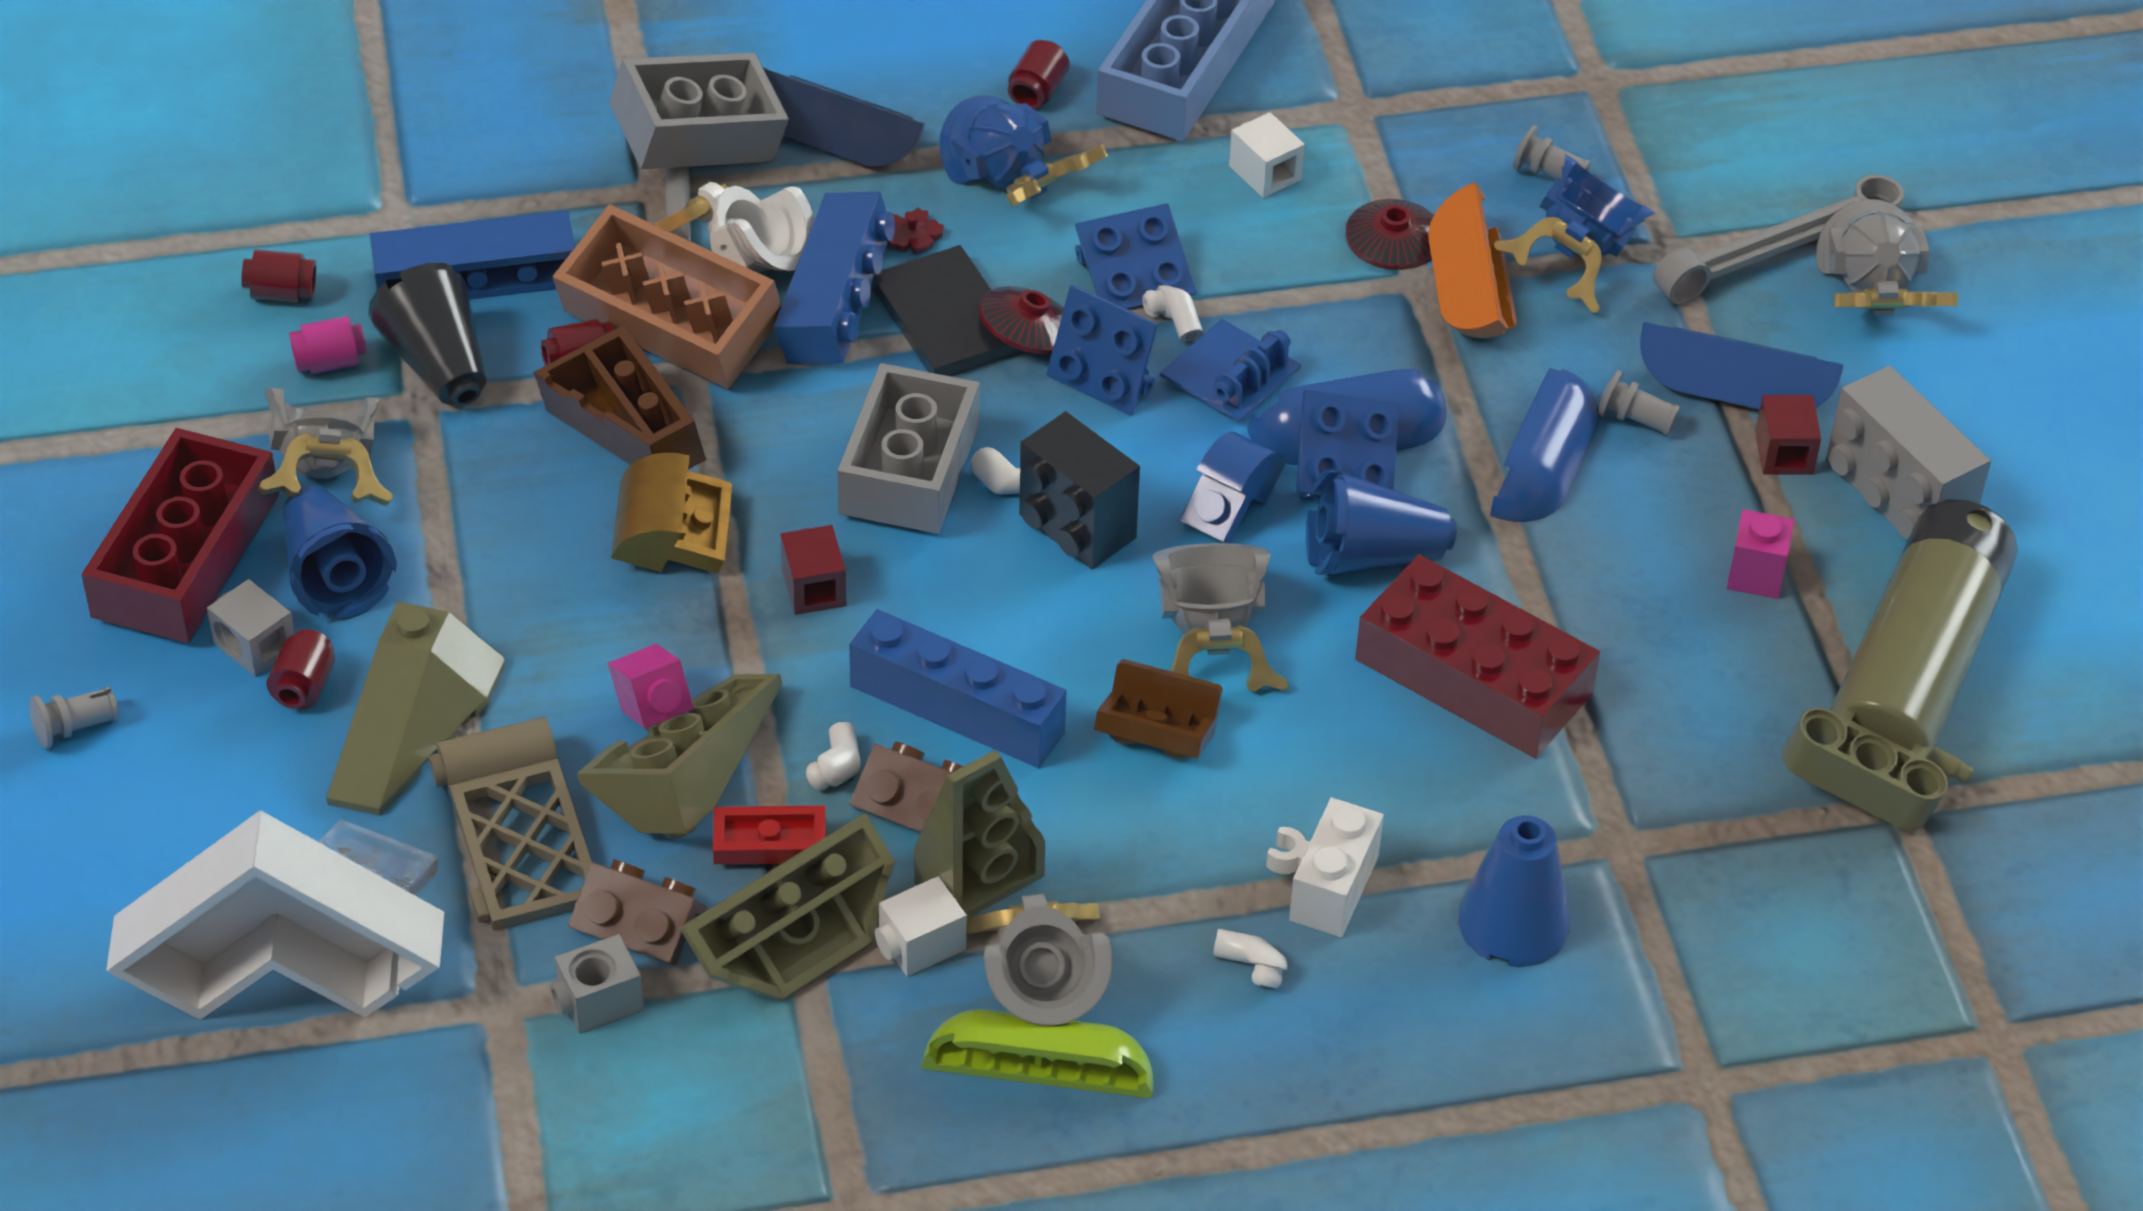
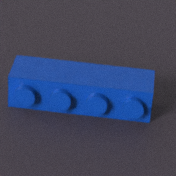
M880 191L824 194L774 325L787 364L844 363L851 342L856 341L858 322L863 308H867L870 303L873 275L880 274L888 241H892L895 233L893 214L886 210Z
M569 210L370 233L377 290L384 283H386L390 290L396 284L403 281L399 273L408 268L425 263H446L452 266L455 273L458 274L459 271L464 279L469 300L555 290L556 286L552 276L575 248Z
M876 609L849 643L850 687L1036 768L1041 767L1065 733L1066 689L891 614Z

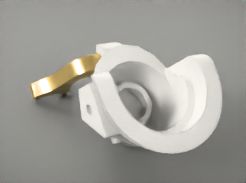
M709 182L699 188L698 196L686 202L688 204L687 207L660 219L654 225L671 232L697 218L702 222H709L707 231L710 235L712 252L756 272L771 269L795 271L815 218L806 196L798 187H786L760 200L752 192L739 186L727 188L725 183L719 185Z

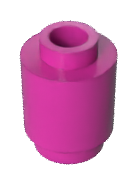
M349 316L300 325L301 330L289 332L297 372L310 370L311 375L357 366L359 365L358 355L367 353L361 324L351 325Z

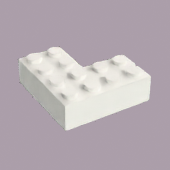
M260 810L114 915L106 972L201 1020L264 975L275 970L365 1018L397 997L399 987L407 990L440 968L444 911Z

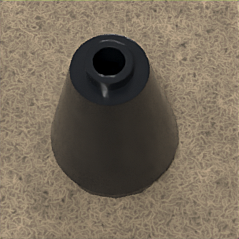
M425 263L399 273L403 281L396 284L390 290L386 283H384L369 302L368 315L373 326L442 403L465 406L474 402L484 389L487 379L464 279L459 271L458 274L455 273L452 266L446 263Z

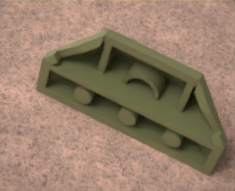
M864 813L681 926L680 930L710 978L780 1001L873 942L875 929L879 921V902L884 901L888 878L891 877L895 860L869 817Z

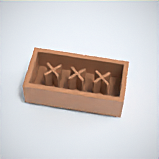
M611 204L606 207L552 276L565 312L584 321L598 319L600 323L610 321L614 329L624 325L640 348L726 389L730 388L772 332L781 309L774 280Z

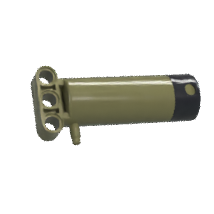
M1947 499L1931 504L1919 515L1830 710L1812 708L1805 711L1782 750V759L1790 772L1905 830H1916L1923 827L1947 791V777L1956 778L1964 783L1970 780L1974 772L1973 767L1962 762L1961 758L1937 747L1936 743L2015 563L2018 552L2017 541L2013 530L2003 517L1984 505L1969 500Z

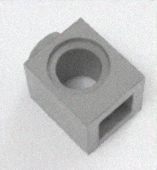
M247 579L232 591L224 593L207 607L213 643L255 677L275 663L285 640L295 634L291 612L250 579Z
M620 934L554 957L557 981L550 983L551 995L559 1014L563 1016L569 1013L579 1034L644 1010L641 975Z

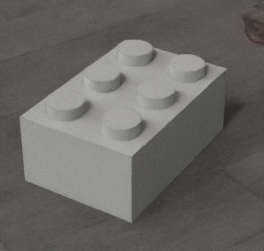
M755 53L622 59L609 100L611 108L641 170L774 161L789 120Z
M880 363L837 471L838 513L939 534L979 428L980 382Z
M1889 365L1842 387L1826 461L1838 475L1843 476L1863 496L1871 507L1876 508L1897 529L1904 539L1908 540L1919 515L1931 504L1947 499L1969 500L1980 504L1991 460L1896 370Z

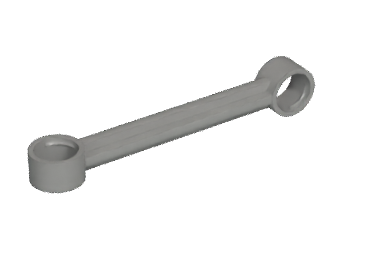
M1883 175L1865 176L1857 182L1854 195L1845 200L1700 255H1696L1691 249L1686 247L1673 250L1655 268L1653 282L1671 302L1676 305L1686 304L1704 291L1709 280L1819 239L1823 227L1832 215L1850 203L1869 199L1881 200L1901 209L1904 190L1897 181Z

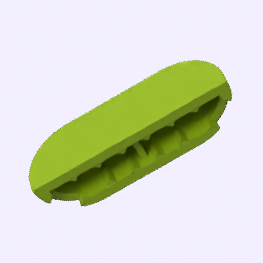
M990 1009L963 1011L944 1021L930 1037L925 1048L921 1069L1149 1099H1152L1153 1071L1149 1058L1141 1045L1121 1029L1110 1025L1076 1020L1059 1025H1038L1022 1020L1011 1012Z

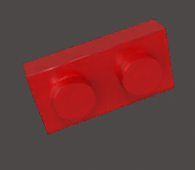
M825 805L714 807L713 865L784 863L826 837Z

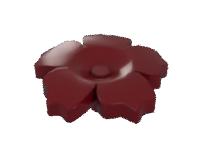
M919 207L914 211L906 212L905 219L893 214L895 233L892 241H888L887 244L891 248L903 252L907 251L909 247L915 254L927 252L934 246V241L943 237L944 225L938 224L935 219L928 220V211L921 210Z

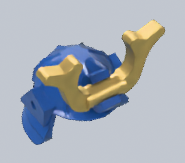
M989 95L970 97L956 105L947 116L940 135V155L949 179L954 183L963 184L985 177L995 186L1007 189L1008 193H1006L1011 207L1027 198L1034 199L1048 191L1047 185L1056 181L1059 176L1072 171H1081L1091 164L1108 157L1103 144H1100L1054 163H1043L1041 158L1045 156L1044 145L1052 142L1048 120L1026 103L1011 105L1000 98Z
M1565 154L1564 166H1562V180L1556 179L1539 206L1546 211V218L1538 221L1527 232L1515 239L1497 240L1494 243V247L1498 251L1514 254L1517 263L1520 266H1524L1527 264L1530 248L1537 239L1544 236L1553 238L1554 242L1557 243L1555 246L1557 250L1569 258H1572L1573 255L1583 258L1586 264L1584 275L1578 283L1567 289V296L1569 298L1582 299L1591 313H1597L1599 305L1595 297L1594 286L1602 256L1610 253L1618 257L1636 230L1633 226L1645 222V219L1655 214V212L1645 205H1640L1619 193L1584 169L1576 160Z

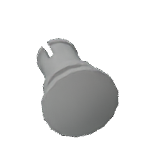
M1535 125L1521 139L1513 161V168L1519 170L1526 163L1531 166V172L1538 174L1542 171L1561 180L1565 154L1576 160L1587 171H1589L1591 166L1590 161L1583 160L1554 146L1553 139L1546 137L1544 140L1538 138L1539 127Z
M1617 370L1606 384L1602 393L1598 415L1604 417L1607 410L1610 409L1617 412L1616 418L1622 421L1628 417L1663 432L1667 436L1681 406L1674 405L1639 390L1640 384L1632 381L1631 385L1621 382L1623 371Z
M108 686L103 687L101 690L66 699L61 695L52 696L50 703L44 704L38 695L31 696L29 699L31 725L37 740L44 749L52 747L53 736L55 735L65 739L71 737L74 730L108 721L114 722L119 719L117 701L114 693H111V688Z

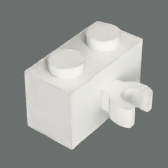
M1331 797L1311 841H1306L1304 836L1296 829L1279 827L1276 846L1290 851L1281 852L1277 849L1269 848L1266 867L1279 874L1296 872L1292 884L1289 921L1341 938L1343 937L1378 859L1384 814Z

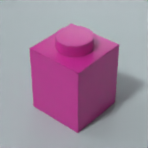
M1742 509L1726 589L1779 599L1795 519Z
M657 643L607 663L621 712L644 729L694 709L680 659Z

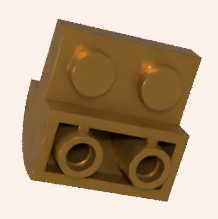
M658 453L635 461L626 469L620 480L611 558L662 572L667 560L718 574L725 561L732 483L689 471L690 456L685 454Z

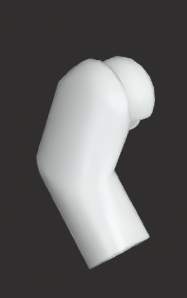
M1161 285L1157 287V290L1145 292L1142 298L1145 313L1150 317H1157L1163 314L1164 317L1173 319L1180 341L1190 342L1203 335V329L1193 300L1186 291L1168 285Z
M984 447L975 452L971 459L972 471L989 490L998 495L1019 494L1020 468H1015L994 448Z
M839 722L830 727L829 739L831 749L820 754L818 761L812 762L807 766L806 777L814 789L822 791L830 785L837 787L859 772L861 759L856 729L850 722Z
M1218 929L1213 957L1255 965L1252 973V981L1255 985L1276 989L1282 984L1283 970L1287 971V961L1283 954L1259 936Z

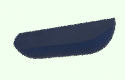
M763 67L789 119L783 134L784 137L869 166H884L901 160L915 148L920 140L925 122L913 120L912 116L793 75L789 77Z

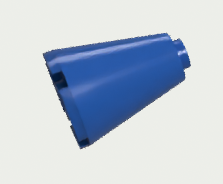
M1337 470L1323 471L1314 484L1312 494L1321 495L1318 511L1308 510L1306 550L1309 565L1318 566L1314 571L1317 575H1334L1410 564L1418 554L1431 561L1443 558L1446 550H1451L1454 547L1457 526L1455 520L1449 517L1448 510L1445 507Z
M305 486L300 489L295 497L289 496L283 507V520L290 584L298 602L311 614L320 616L318 612L334 614L336 619L350 618L368 611L385 597L390 589L387 583L392 570L396 573L397 561L393 548L387 538L333 494L320 486Z
M1527 815L1516 816L1507 820L1502 825L1461 898L1458 918L1460 931L1464 941L1481 957L1490 960V956L1493 955L1507 959L1508 966L1513 967L1541 964L1559 953L1570 931L1571 912L1556 834L1553 828L1540 818Z

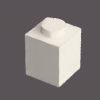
M1269 112L1231 130L1229 167L1262 198H1266L1302 180L1305 144Z
M938 876L879 902V928L875 929V939L883 956L887 960L894 958L906 977L966 951L967 915Z

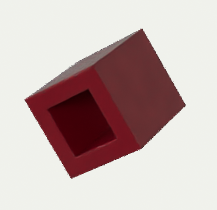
M1762 395L1755 433L1763 475H1814L1821 444V434L1813 395Z
M833 525L780 533L782 572L794 614L847 606L846 569Z

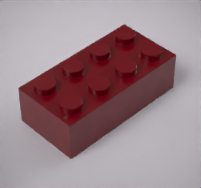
M175 428L81 574L90 617L189 643L207 615V607L213 604L279 497V491L265 495L260 494L258 491L261 481L269 478L276 472L273 453Z
M1418 554L1360 616L1355 660L1537 759L1593 694L1600 651Z

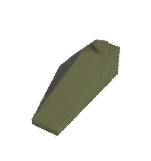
M780 674L732 675L692 698L693 710L646 728L648 736L628 746L627 741L619 740L605 748L577 773L579 783L639 833L664 834L667 838H679L690 834L696 829V825L714 809L782 686Z

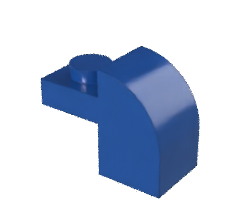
M1230 431L1223 434L1209 448L1196 470L1201 472L1202 475L1179 520L1224 543H1231L1252 499L1263 505L1266 504L1288 459L1236 432Z

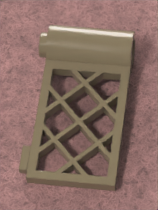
M543 716L437 742V754L428 756L430 771L435 787H446L456 811L479 885L477 888L470 889V896L479 923L490 920L492 929L495 931L574 910L581 889L564 893L550 885L561 868L583 877L585 881L592 861L557 759L553 736L546 717ZM551 780L554 793L545 807L521 797L527 786ZM488 796L502 804L491 820H487L470 812L466 801ZM558 806L560 807L562 815L555 812ZM512 808L536 818L525 836L501 826ZM547 823L569 834V838L560 851L535 841ZM475 829L482 832L478 838ZM492 837L517 847L505 865L483 856L482 852ZM573 850L575 852L577 860L570 857ZM527 852L551 863L539 881L515 871ZM489 874L496 876L493 883L491 882ZM507 882L531 892L524 904L500 910L497 896Z

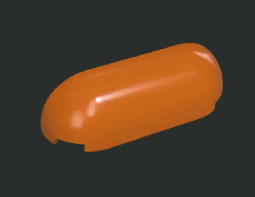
M1476 182L1459 189L1442 203L1431 220L1428 238L1442 317L1451 327L1462 334L1474 338H1493L1505 334L1508 329L1516 326V314L1505 252L1498 251L1494 247V243L1497 240H1502L1498 226L1491 229L1488 228L1482 201L1486 198Z

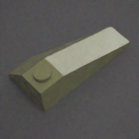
M397 601L378 641L326 797L327 805L380 816L421 774L420 766L428 759L429 755H432L437 750L436 743L456 738L455 730L471 714L477 716L488 705L505 668V658L450 612Z
M995 750L946 776L914 847L915 885H920L939 876L967 917L974 916L1045 876L1046 841L1031 820L1033 816L1030 810L1021 801L1017 793L1018 788L1002 757Z

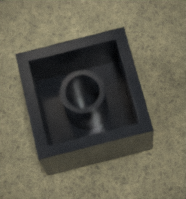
M1066 411L1021 441L1019 515L1022 516L1030 527L1042 531L1059 544L1060 548L1067 555L1076 557L1092 570L1137 538L1140 465Z

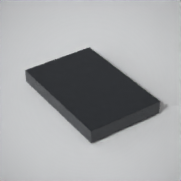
M961 245L881 270L880 274L873 275L872 289L928 372L952 376L1023 352L996 338L982 323L979 316V306L983 296L991 288Z

